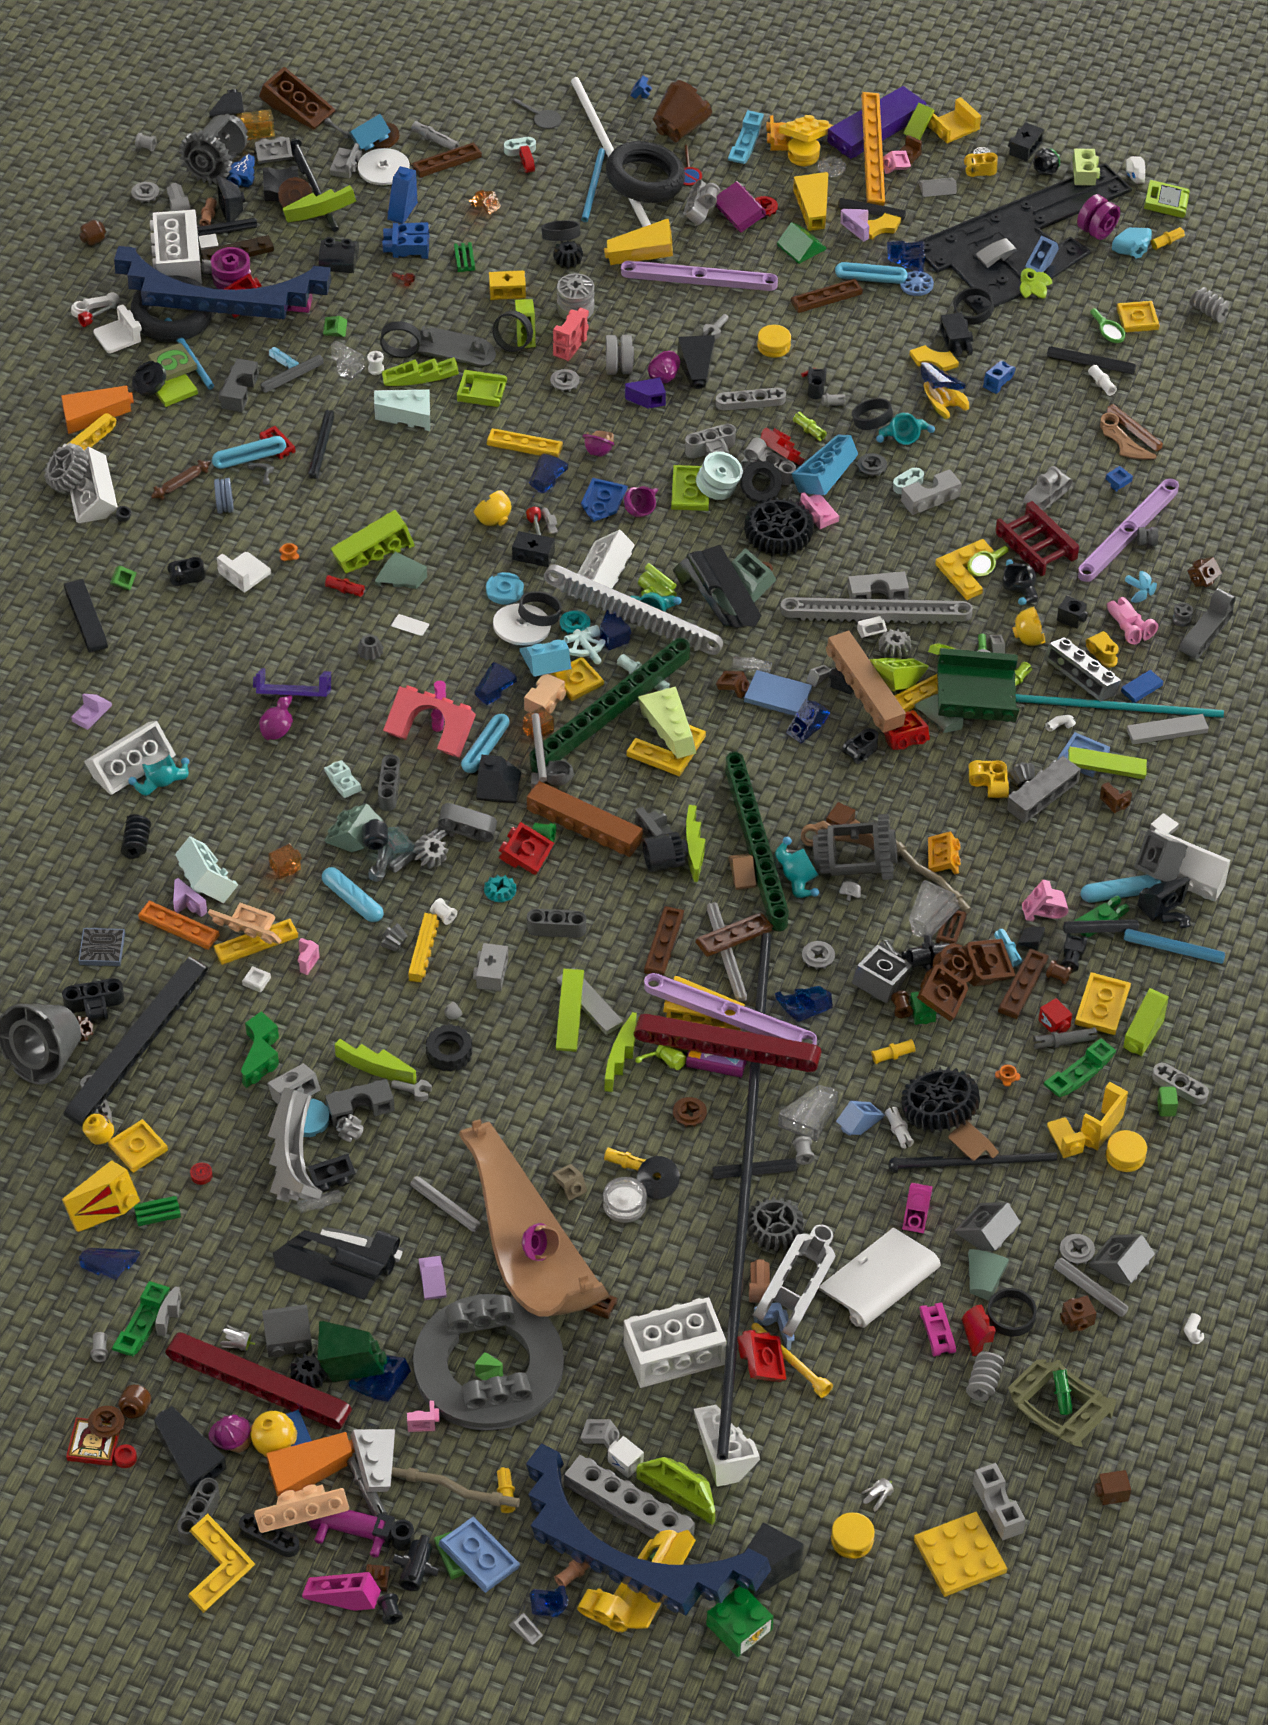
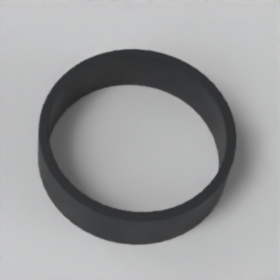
M553 221L541 226L542 238L549 241L571 240L581 235L580 223L576 221Z
M971 287L964 289L954 299L955 313H959L957 311L959 303L969 296H983L990 301V306L984 313L977 316L963 315L969 325L980 324L986 321L993 313L992 296L983 288Z
M507 311L495 320L492 333L494 340L502 349L508 352H518L531 342L533 328L531 322L524 314L518 311ZM513 316L523 323L527 331V340L523 346H511L501 338L498 326L502 317Z
M395 321L387 324L382 329L380 345L384 352L390 356L407 358L413 356L419 350L421 335L419 330L412 324ZM401 330L412 334L416 338L417 343L408 349H397L387 344L383 337L391 331Z
M874 398L858 404L852 410V417L857 428L872 430L890 422L893 418L891 403L887 399ZM887 409L884 414L876 418L858 419L860 415L869 410Z
M533 591L521 597L518 613L523 620L530 624L550 626L558 622L562 606L556 597L545 592ZM528 602H541L554 608L557 613L549 616L536 615L525 609L523 605Z
M1006 1288L996 1292L990 1298L987 1309L989 1324L994 1326L995 1331L1010 1337L1021 1336L1030 1331L1035 1323L1037 1307L1033 1298L1028 1293L1016 1288ZM1002 1298H1018L1028 1304L1032 1310L1033 1317L1027 1324L1021 1327H1007L994 1319L991 1313L992 1305Z

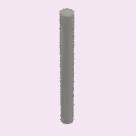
M538 713L532 714L538 776L539 781L544 782L547 780L540 717Z

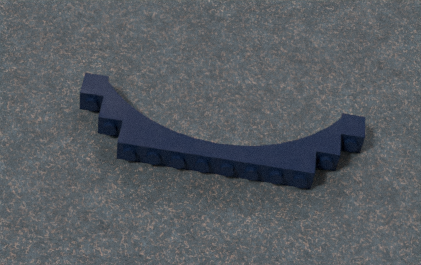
M118 246L114 258L115 274L128 275L129 289L141 290L142 305L285 319L288 306L306 307L309 294L328 295L331 283V268L313 266L306 273L275 285L241 290L212 289L187 284L159 272L146 263L137 254L134 247Z
M541 1443L526 1463L530 1478L537 1482L528 1494L532 1508L539 1512V1515L531 1524L534 1538L542 1544L547 1543L553 1546L561 1554L565 1552L580 1564L583 1562L588 1564L597 1573L603 1572L609 1575L614 1582H622L628 1585L633 1592H641L647 1595L654 1603L660 1602L666 1605L674 1613L679 1612L686 1616L700 1595L709 1601L714 1600L721 1604L735 1583L744 1589L749 1588L756 1592L771 1571L768 1558L749 1548L745 1553L728 1559L693 1565L655 1563L622 1553L591 1533L576 1517L569 1506L562 1487L561 1468L564 1463L560 1452Z

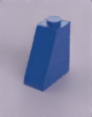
M400 166L392 180L387 220L403 224L418 203L416 170Z

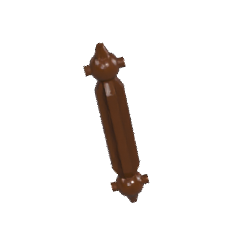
M200 459L197 461L198 466L190 467L164 483L161 488L153 487L154 492L151 498L163 500L165 499L164 494L171 493L199 476L200 472L208 473L211 461H201Z

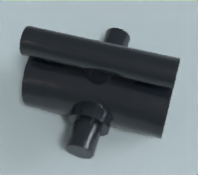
M931 934L923 935L924 943H922V947L909 948L907 951L902 952L903 960L906 959L907 962L912 964V968L923 966L926 968V973L933 967L935 955L949 945L948 943L934 945Z
M421 1535L420 1539L411 1542L408 1555H394L392 1563L401 1565L400 1568L403 1569L399 1585L408 1591H418L424 1576L431 1575L437 1577L439 1568L431 1566L429 1562L433 1547L428 1543L429 1537L427 1535Z

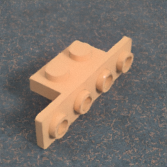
M239 903L232 917L211 909L208 911V914L213 918L212 921L219 926L228 925L230 929L236 932L241 930L252 938L256 936L261 937L264 942L272 944V942L280 944L282 941L274 932L269 931L276 918L271 913L243 903Z
M313 1484L304 1487L300 1491L294 1492L289 1490L283 1492L278 1496L276 1505L255 1510L254 1515L259 1531L263 1533L349 1510V1505L343 1488L325 1492L323 1485L316 1486Z

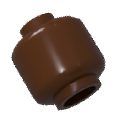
M91 220L80 227L81 233L79 237L83 243L93 246L105 239L106 229L100 221Z
M129 1385L124 1389L119 1399V1409L128 1418L142 1417L150 1405L151 1395L141 1385Z

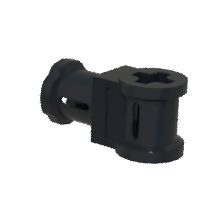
M1071 933L1066 935L1063 954L1065 958L1062 960L1061 966L1068 968L1071 963V973L1077 972L1079 969L1078 962L1082 960L1088 936L1078 937L1071 935Z

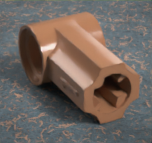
M756 1260L750 1265L749 1302L759 1303L770 1284L769 1263L764 1260Z

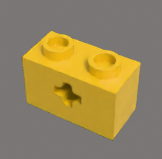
M525 271L489 272L490 300L526 298Z

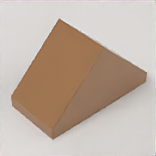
M750 854L729 856L728 859L735 889L755 888L753 856Z

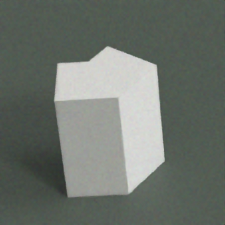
M881 616L858 621L857 630L861 638L887 631L885 621L882 620Z

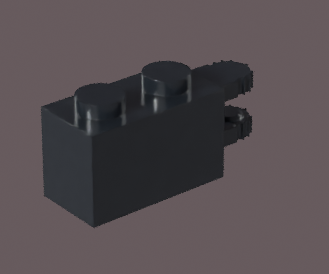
M962 312L941 315L939 329L947 350L951 353L955 352L957 357L962 356V351H966L968 356L972 355L971 342H973V335L968 330L967 319H964Z

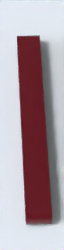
M651 1014L639 1015L633 1033L637 1040L646 1043L805 1072H815L817 1070L822 1052L819 1046L810 1043Z
M181 1332L176 1333L165 1350L166 1355L177 1363L290 1411L299 1409L302 1416L336 1430L342 1428L352 1411L351 1406L341 1399Z

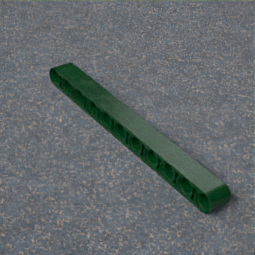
M685 638L675 639L544 740L545 767H547L549 761L554 762L564 758L635 703L639 696L645 695L690 659L689 641ZM534 748L529 754L530 769L532 772L538 773L536 750Z
M730 752L726 756L725 773L748 852L753 856L754 873L768 921L772 924L774 931L781 932L788 926L789 910L744 757L739 752Z

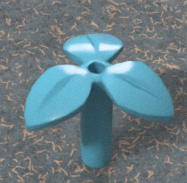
M1140 571L1139 580L1130 575L1126 576L1125 582L1140 589L1132 597L1131 602L1137 603L1145 600L1147 592L1150 596L1155 593L1157 583L1153 582L1151 584L1152 579L1148 573Z

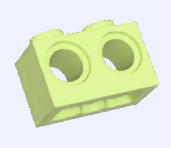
M1074 149L1072 163L1075 185H1096V178L1100 177V168H1097L1099 157L1095 155V149Z

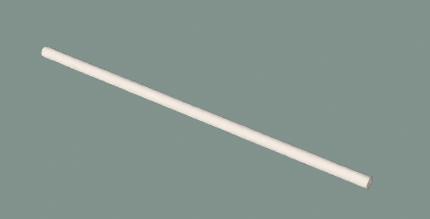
M574 77L571 83L609 157L614 150L579 78ZM629 198L642 227L651 225L641 203Z

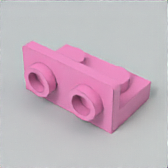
M805 492L801 493L799 506L804 505L805 509L809 510L813 522L819 529L839 522V515L822 495L815 494L808 497Z

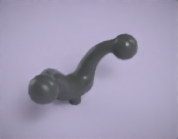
M249 463L248 468L250 470H253L255 467L265 469L263 484L269 485L270 480L268 476L270 473H273L274 467L264 463Z

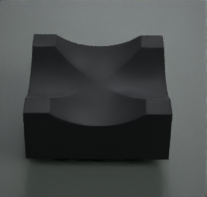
M291 166L281 170L269 167L263 168L265 201H279V187L285 180L298 177V166Z

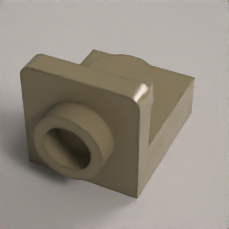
M572 1164L552 1173L554 1180L564 1188L568 1200H572L587 1192L583 1174Z

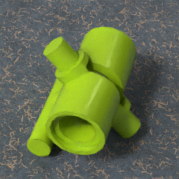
M648 563L645 566L647 571L638 580V586L644 589L641 595L652 592L660 596L672 595L677 597V593L674 591L676 584Z

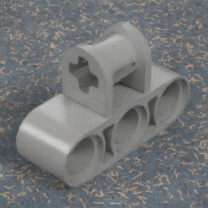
M698 180L692 186L683 214L696 226L705 220L709 208L716 204V196L720 192L719 186L715 183L706 184L702 180Z
M723 424L687 435L685 439L686 456L690 458L707 457L713 452L729 454L728 449L735 445V426Z
M1051 466L1045 474L1038 476L1037 485L1027 492L1024 497V503L1027 504L1033 501L1039 508L1045 510L1070 489L1073 481L1061 473L1057 467Z

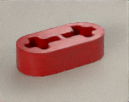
M520 146L519 155L525 173L535 172V163L529 146Z

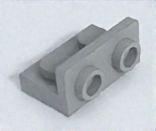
M277 137L273 140L260 139L258 142H255L258 164L290 160L293 157L289 137Z
M355 143L352 150L339 148L331 165L330 175L350 179L352 172L356 171L357 161L361 158L359 144Z

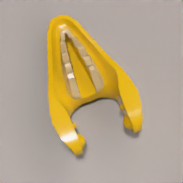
M926 381L924 383V390L933 408L942 418H950V412L946 409L948 406H958L964 411L969 410L968 398L960 391L948 389L933 381Z

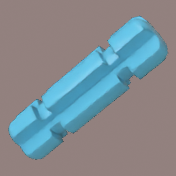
M272 347L269 350V356L285 367H288V369L299 364L276 347Z

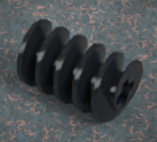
M131 814L126 819L121 853L129 859H135L147 851L146 847L148 845L147 840L149 839L151 821L146 817Z

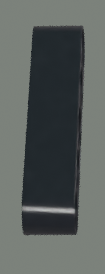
M83 578L64 583L67 599L88 653L107 649L106 636Z

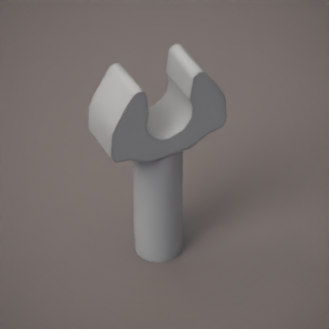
M723 314L714 325L705 324L703 336L712 332L711 335H715V339H718L721 336L720 328L729 319L728 316Z
M543 508L541 513L547 523L548 533H558L555 526L557 525L555 515H551L548 508Z
M422 1079L415 1085L393 1080L391 1088L413 1093L415 1101L419 1102L428 1100V1093L420 1092L421 1090L432 1091L431 1084Z

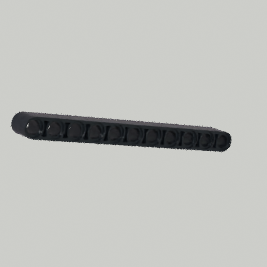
M191 956L186 959L70 1102L64 1112V1117L81 1127L83 1126L86 1118L100 1108L104 1100L109 1097L203 980L208 971V966Z

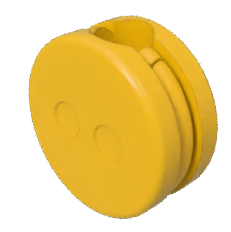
M792 138L788 144V159L798 166L815 164L820 155L819 142L815 139L807 143Z
M767 325L763 327L758 333V350L763 355L771 358L786 355L791 347V334L789 330L780 325Z
M1128 1130L1118 1131L1108 1140L1106 1159L1118 1171H1136L1145 1162L1147 1144L1143 1137L1136 1132Z
M851 1512L839 1516L832 1526L831 1543L834 1550L839 1555L849 1559L865 1556L870 1552L874 1543V1526L866 1516L859 1513Z

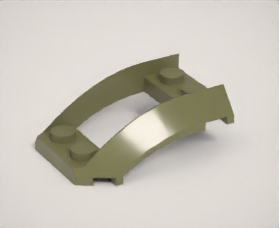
M1046 1359L1036 1360L1008 1387L1014 1404L1032 1421L1049 1433L1072 1445L1083 1447L1081 1441L1106 1416L1112 1419L1116 1399H1109L1103 1396L1102 1392L1084 1383L1067 1370L1069 1389H1072L1070 1394L1084 1405L1061 1426L1038 1411L1028 1400L1051 1378L1054 1380L1052 1371L1064 1370L1066 1368L1058 1359L1053 1363H1047Z

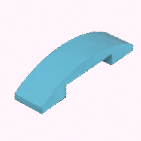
M747 110L743 120V127L735 146L731 149L728 161L742 164L748 161L760 132L764 117L763 113Z

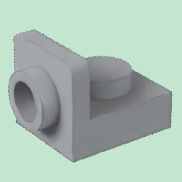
M587 1419L580 1439L584 1444H604L608 1449L614 1441H618L619 1430L610 1419Z

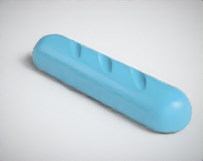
M841 262L835 268V273L839 278L849 280L856 279L860 281L901 284L906 281L908 276L904 268Z
M274 436L225 449L213 455L212 463L216 468L224 469L280 454L285 450L286 442L282 437Z
M497 714L491 718L461 762L462 769L465 772L475 773L479 770L481 754L489 755L508 728L510 722L507 715Z
M329 867L323 871V883L367 921L378 922L383 918L384 912L382 907L338 869Z
M1141 875L1085 885L1081 889L1080 894L1081 898L1088 903L1107 901L1115 896L1120 898L1138 896L1144 888H1150L1155 884L1161 883V880L1149 875Z

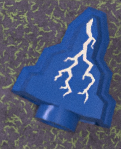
M248 154L239 162H234L230 166L232 167V170L229 172L230 174L225 179L238 187H249V185H252L255 180L253 176L254 156Z

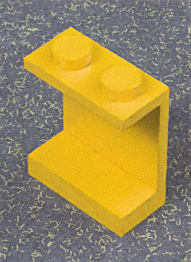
M960 97L955 99L954 111L940 117L933 113L928 127L948 144L979 130L981 115Z
M1109 1082L1105 1087L1101 1112L1105 1114L1104 1118L1099 1121L1088 1114L1084 1115L1081 1131L1086 1137L1085 1145L1087 1147H1092L1098 1151L1123 1118L1128 1091Z

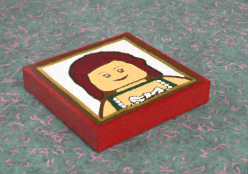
M76 1417L66 1456L67 1461L112 1466L120 1432L118 1436H111L110 1439L103 1437L99 1439L96 1435L91 1434L88 1428V1419ZM102 1420L103 1426L107 1425L108 1427H111L110 1421L106 1422Z

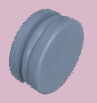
M230 478L221 479L220 481L215 479L214 488L218 514L234 512Z

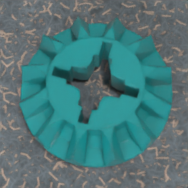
M568 611L561 616L560 626L562 631H566L569 635L576 629L584 631L589 627L590 618L582 611Z
M497 874L496 877H489L488 882H485L484 893L488 899L494 902H506L515 896L516 884L513 878L509 879L506 875L499 877ZM502 884L503 888L497 892V887Z

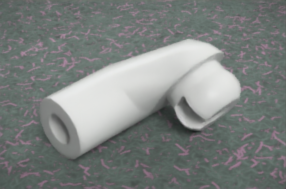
M1071 715L1056 716L1047 722L1045 727L1049 732H1052L1062 724H1065L1066 728L1069 729L1076 722Z
M1195 1313L1190 1315L1184 1327V1332L1191 1343L1199 1344L1204 1339V1333L1200 1334V1330L1197 1329L1201 1317Z

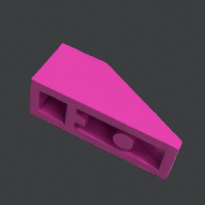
M365 1572L310 1577L302 1597L307 1600L349 1610H367L375 1608L381 1590L371 1574Z

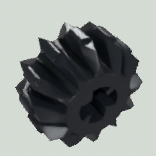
M561 241L560 244H556L553 257L556 264L560 265L561 268L567 267L569 269L571 266L576 268V265L581 264L583 251L581 245L576 244L575 241Z
M314 1352L311 1356H307L304 1353L303 1358L296 1357L295 1363H291L290 1378L312 1388H315V1386L322 1387L323 1381H326L328 1378Z

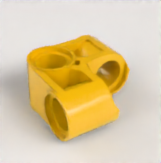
M975 760L969 763V783L972 786H988V798H1008L1009 781L1007 779V765L1003 761Z

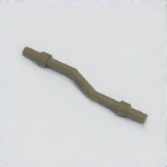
M896 840L897 856H901L914 871L936 882L949 896V900L954 905H958L963 912L968 914L971 911V907L963 900V896L958 891H955L940 875L920 865L907 852L905 845Z
M392 1467L391 1476L405 1478L406 1481L415 1483L423 1481L440 1484L466 1499L489 1502L490 1505L499 1507L501 1505L519 1507L520 1498L503 1496V1493L492 1492L491 1494L468 1490L446 1476L419 1472V1469L408 1468L407 1470Z

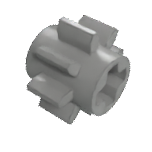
M349 1114L348 1118L342 1117L336 1127L337 1131L340 1132L338 1136L347 1142H351L352 1138L355 1140L359 1139L363 1132L362 1120Z

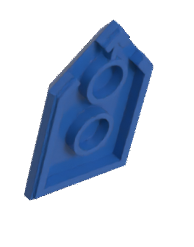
M592 478L581 506L593 522L614 515L621 505L628 486Z

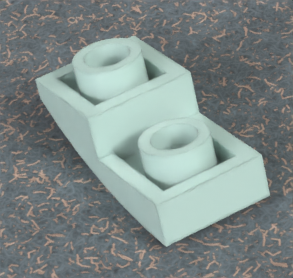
M342 760L324 767L330 781L344 798L362 791L361 784L351 775L350 768Z

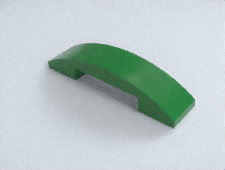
M1100 1038L1087 1048L1086 1054L1062 1073L1056 1072L1043 1085L1058 1097L1066 1096L1094 1077L1116 1054V1050Z
M151 1281L148 1282L140 1297V1305L125 1332L121 1331L112 1347L113 1351L132 1357L139 1352L155 1327L159 1309L169 1294L170 1287Z

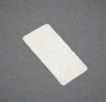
M398 614L391 626L423 636L429 624Z

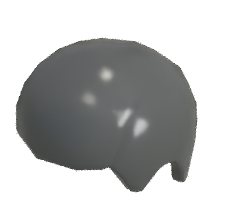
M562 760L549 761L546 767V782L557 787L565 785L573 777L572 765Z

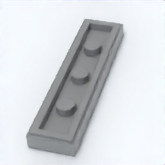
M1203 714L1127 726V732L1132 745L1208 733L1209 729Z
M563 974L557 977V982L561 986ZM584 979L581 1004L583 1011L605 1035L622 1027V1019Z

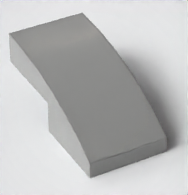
M1002 239L976 253V256L988 268L999 259L1002 261L1006 260L1017 249L1007 239Z
M174 1287L159 1309L155 1323L158 1336H166L169 1317L178 1318L181 1304L180 1287Z

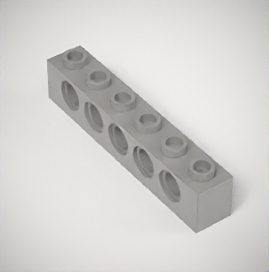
M579 1455L564 1474L565 1487L652 1539L656 1534L664 1530H674L677 1533L689 1530L694 1535L695 1522L689 1516L679 1514L669 1504L659 1502L648 1492H642L630 1481H624L611 1470L598 1466L591 1458ZM594 1478L596 1481H589L588 1479ZM608 1490H615V1492H613V1493H610V1492H607V1491H608ZM628 1501H633V1502H635V1503H633V1504H628V1503H626V1502H628ZM651 1512L654 1515H646L645 1513ZM665 1524H672L674 1526L667 1527Z

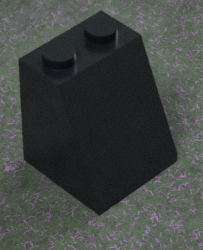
M763 1522L743 1552L745 1553L749 1548L767 1557L769 1560L771 1571L758 1590L755 1592L749 1588L747 1589L754 1597H757L801 1569L804 1544ZM735 1583L734 1588L737 1589L739 1585Z

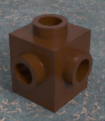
M1214 557L1198 559L1187 570L1195 587H1208L1214 583L1215 578L1222 574Z
M1086 1295L1077 1299L1071 1298L1063 1303L1060 1319L1062 1324L1066 1325L1071 1333L1077 1330L1083 1331L1089 1326L1094 1325L1097 1313L1089 1297Z

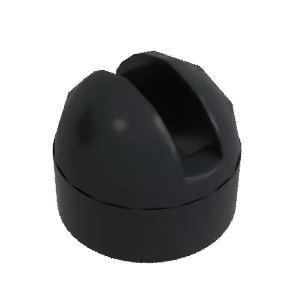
M127 506L118 507L116 519L119 522H127L131 517V509Z

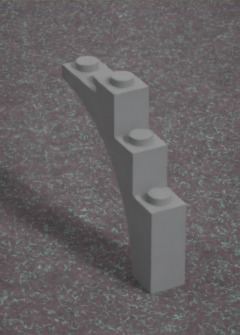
M284 1087L268 1134L269 1137L275 1138L274 1143H276L269 1164L276 1166L275 1171H277L270 1192L277 1194L276 1199L288 1203L290 1199L296 1201L299 1198L311 1201L312 1197L320 1199L322 1190L316 1188L310 1181L303 1158L304 1126L312 1096Z

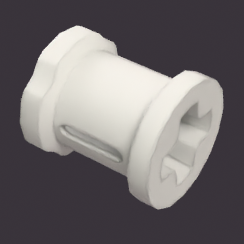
M380 351L370 352L367 356L370 362L368 372L372 375H380L384 371V365H382L384 356Z
M442 898L437 899L430 908V912L437 914L446 925L450 924L457 916V910L446 905Z

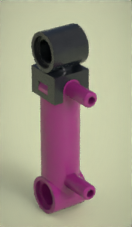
M348 1510L306 1521L310 1528L318 1529L314 1539L318 1544L323 1543L328 1529L372 1539L373 1546L370 1556L373 1558L379 1556L382 1547L389 1548L391 1540L393 1547L399 1551L409 1550L411 1542L415 1540L414 1527L410 1521L401 1519L395 1522V1517L381 1513L376 1517ZM407 1534V1536L400 1537L398 1535Z

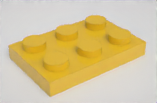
M805 115L802 118H797L794 121L779 126L778 133L808 143L828 135V128L834 125L829 124L826 120L814 119V116Z
M1091 972L1075 1019V1025L1086 1028L1095 1027L1097 1031L1115 1035L1131 983Z

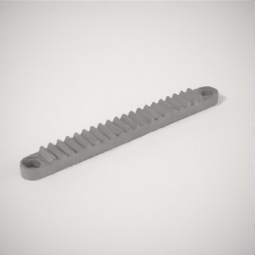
M550 565L544 573L546 582L559 588L562 593L566 591L569 596L574 595L576 599L581 598L582 602L588 601L589 605L595 604L596 608L602 607L603 611L609 610L610 614L616 613L617 617L623 616L624 620L630 619L631 623L637 622L639 627L643 625L646 630L650 628L653 633L657 631L660 636L666 635L667 639L673 638L674 641L677 638H685L689 641L690 647H694V651L700 650L710 655H716L723 646L721 637L559 565ZM550 572L557 573L559 578L552 577ZM708 642L716 643L717 647H711Z
M789 597L781 601L780 611L785 617L801 618L802 621L806 618L810 621L814 618L820 621L823 618L825 621L829 619L836 621V619H839L843 622L844 619H847L850 622L854 619L858 622L860 619L866 620L881 616L882 620H885L887 623L890 620H893L894 623L898 620L902 623L906 620L912 623L915 620L917 623L921 621L928 623L931 621L935 624L936 621H939L940 624H943L944 621H947L950 624L952 621L963 622L970 620L973 607L965 601ZM794 606L795 608L790 610L786 609L785 607ZM964 609V610H967L968 612H967V613H960V612H958V610Z

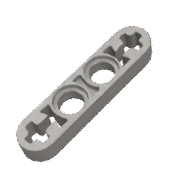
M782 388L722 392L716 396V407L719 410L780 406L786 402V391ZM756 397H763L764 399L757 400ZM744 398L746 401L740 402L737 399Z

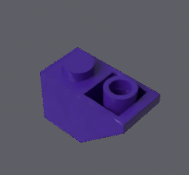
M661 378L625 384V399L648 409L666 406V391Z

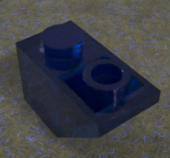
M607 610L600 624V638L605 640L607 649L612 650L629 643L631 629L628 624L624 623L622 616L617 617L616 613L610 614L609 610Z
M805 699L785 733L799 743H803L821 728L830 711L816 701Z

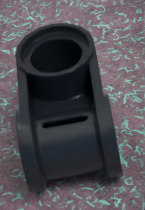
M809 366L808 396L811 399H821L822 395H824L827 368L825 367L824 369H813Z
M199 557L173 561L167 566V570L171 574L170 582L174 586L200 582L206 577L203 560Z
M873 728L864 729L843 745L842 752L853 758L854 763H862L868 756L877 751L878 732Z

